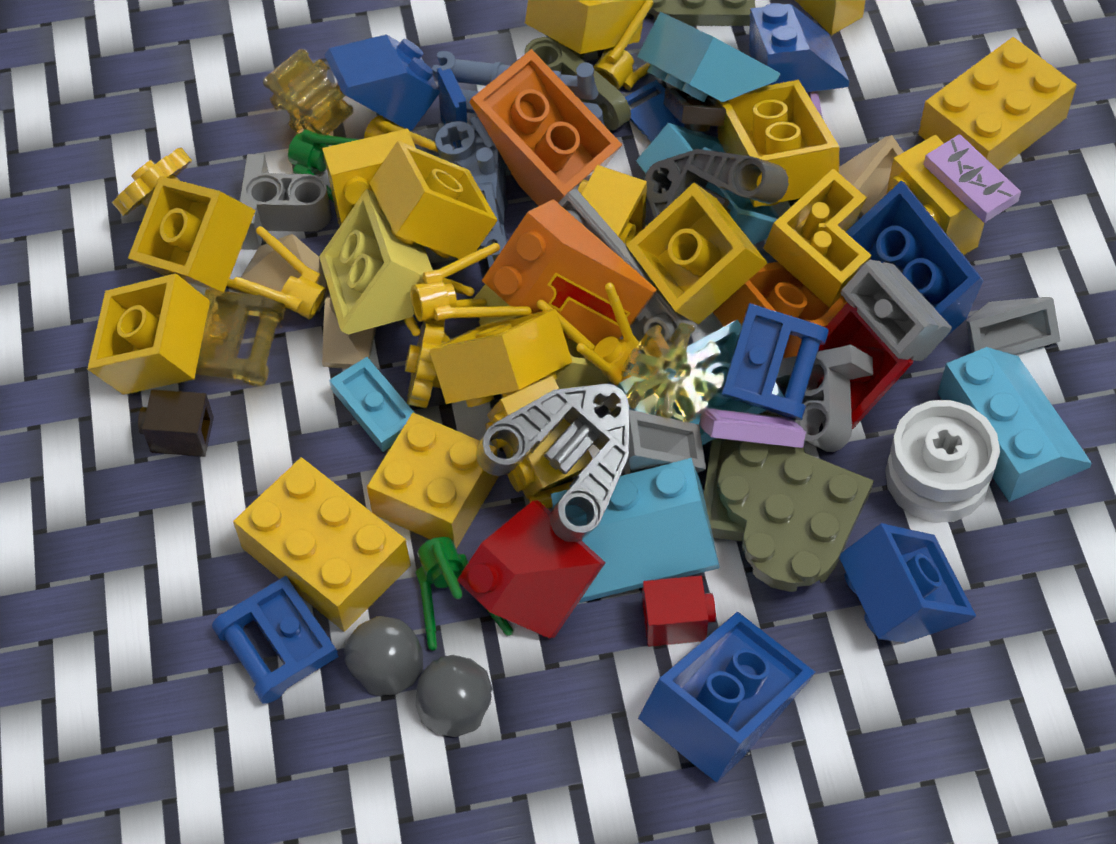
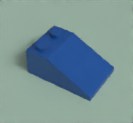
M737 611L658 679L638 719L718 783L762 737L812 679L815 671Z

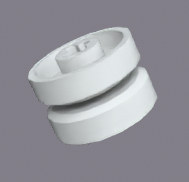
M934 400L915 406L898 423L885 470L887 488L896 503L914 517L933 523L955 522L967 517L984 502L1000 454L998 435L988 419L969 405L952 400Z

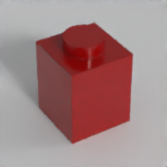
M702 576L643 581L642 607L648 647L702 642L707 638L708 623L716 622V609L713 593H704Z

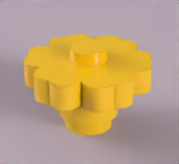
M180 147L156 164L149 160L131 175L134 182L117 196L112 202L113 205L123 216L129 214L142 204L147 209L159 176L179 180L177 176L187 168L192 159Z
M445 319L423 321L417 346L411 344L409 346L405 364V372L411 373L407 398L408 405L427 408L432 387L441 388L429 350L445 343L442 342Z

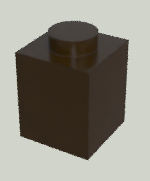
M151 389L148 405L140 409L138 417L139 433L145 436L151 453L206 456L214 420L207 394Z

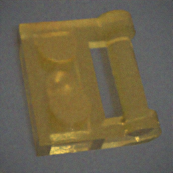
M206 289L204 296L210 300L195 374L240 379L253 386L266 384L269 374V368L266 364L277 323L281 322L284 318L285 305L261 295L227 291L221 293ZM249 315L259 316L260 321L249 359L237 358Z

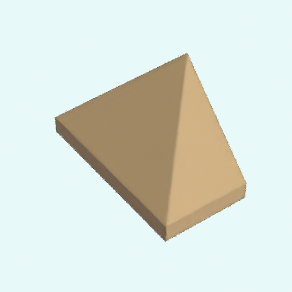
M893 135L886 136L839 167V174L867 197L858 215L859 218L886 195L893 158L903 153Z
M293 234L277 239L308 268L321 274L317 284L325 287L326 293L317 310L320 311L325 298L330 293L319 256ZM265 244L257 249L241 278L281 292L291 275L299 278L301 274L268 244Z
M330 295L325 298L322 363L323 367L348 369L365 357L370 359L376 327L349 335L342 332Z

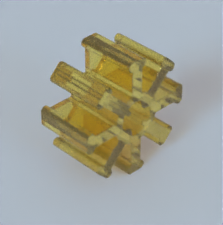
M299 49L263 79V85L274 93L269 98L273 107L276 110H286L290 114L288 125L296 133L302 129H307L317 134L329 135L353 114L354 109L343 100L345 95L342 93L339 85L327 79L329 66L321 59L313 63L308 56L309 53L305 49Z
M680 323L669 338V341L672 343L670 348L660 332L662 330L661 326L656 325L647 330L638 344V349H643L645 354L639 353V350L634 348L623 363L621 371L623 377L631 375L645 379L641 383L638 381L634 382L627 392L626 396L629 406L635 409L640 401L654 394L658 397V402L653 415L671 418L675 413L673 408L675 401L684 416L683 421L691 422L708 406L707 401H710L722 387L723 373L716 375L698 370L702 367L709 368L720 354V350L716 343L711 340L703 349L692 355L686 352L689 338L695 331L693 325ZM667 368L677 372L674 376L675 378L680 377L677 382L667 378L670 372L664 373ZM699 395L705 396V400L702 401Z

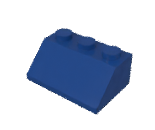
M900 181L851 226L846 233L872 255L870 260L894 264L952 327L948 333L949 335L967 319L984 280L903 181Z

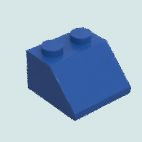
M771 3L764 7L750 8V55L753 59L781 73L776 82L768 85L799 80L806 92L849 87L848 76L830 35L792 4Z
M385 34L332 47L324 54L345 96L399 126L409 129L410 132H412L441 93L432 77L434 75L433 70L422 59V50L407 39H402L399 42Z
M880 523L840 555L839 559L846 571L844 574L845 580L850 589L857 594L865 610V622L878 639L907 643L969 622L976 617L934 534Z

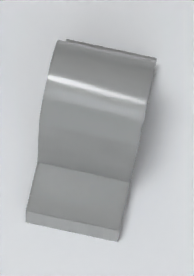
M247 154L240 202L256 211L243 242V249L257 250L261 246L262 238L256 233L258 226H262L267 231L312 232L321 230L329 224L332 215L327 187L323 179L311 174L269 173L265 154Z
M852 345L817 352L802 404L806 405L803 419H792L806 431L804 441L826 452L838 451L848 443L852 432L850 379L873 375V357ZM797 356L782 359L775 381L776 384L787 389ZM824 376L822 384L817 388L819 380ZM826 419L825 426L823 430L819 433V427L821 423Z

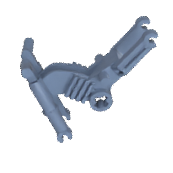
M440 51L437 53L440 65H434L432 70L437 81L438 68H442V70L451 68L457 82L487 86L511 65H504L503 62L486 63L455 59L451 52ZM590 63L578 65L576 69L577 76L563 75L560 71L552 70L579 99L593 100L598 96L594 68ZM461 89L466 99L467 113L476 114L469 102L478 91ZM583 102L605 126L601 108L597 104ZM474 116L470 118L471 125L455 121L441 127L436 134L435 143L441 159L470 171L498 220L480 245L481 249L493 243L500 245L498 252L487 257L490 268L507 243L504 227V213L508 207L505 185L506 176L512 173L480 119ZM461 140L462 147L453 149L452 142Z

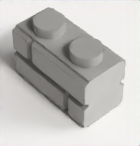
M869 260L842 289L841 295L852 307L857 308V313L899 359L924 360L952 329L947 321L894 264Z

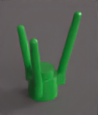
M305 129L297 134L289 145L288 159L289 162L295 165L293 174L315 175L312 172L316 173L327 170L322 148L359 139L322 135ZM326 185L328 198L334 203L331 188Z
M436 537L422 544L417 552L422 567L416 570L415 574L421 588L425 633L430 651L437 649L431 584L434 583L435 587L438 588L449 587L453 597L460 599L462 591L457 579L468 564L466 555L458 554L453 540L449 537ZM489 612L506 636L512 635L513 629L508 621Z

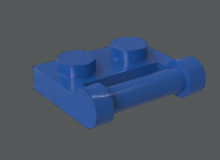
M749 303L720 395L775 412L786 418L802 420L806 405L802 404L819 346L825 344L829 330L821 325ZM791 334L802 340L785 396L781 397L772 394L788 338Z
M287 576L225 611L212 623V629L218 638L228 642L255 683L253 691L262 704H268L277 700L285 693L287 688L338 658L335 646ZM253 620L284 664L273 672L269 670L243 630L244 626Z

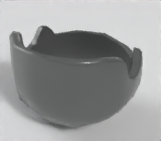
M375 616L358 625L345 643L344 654L346 657L344 660L348 670L370 694L376 696L396 695L412 686L423 671V650L414 631L400 619Z
M457 655L443 656L438 660L432 661L419 678L416 690V709L422 724L436 734L458 737L478 729L491 704L493 688L487 670L471 658Z

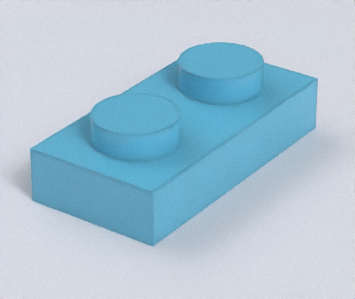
M365 357L329 380L333 393L382 452L393 445L411 414L415 413L368 357Z

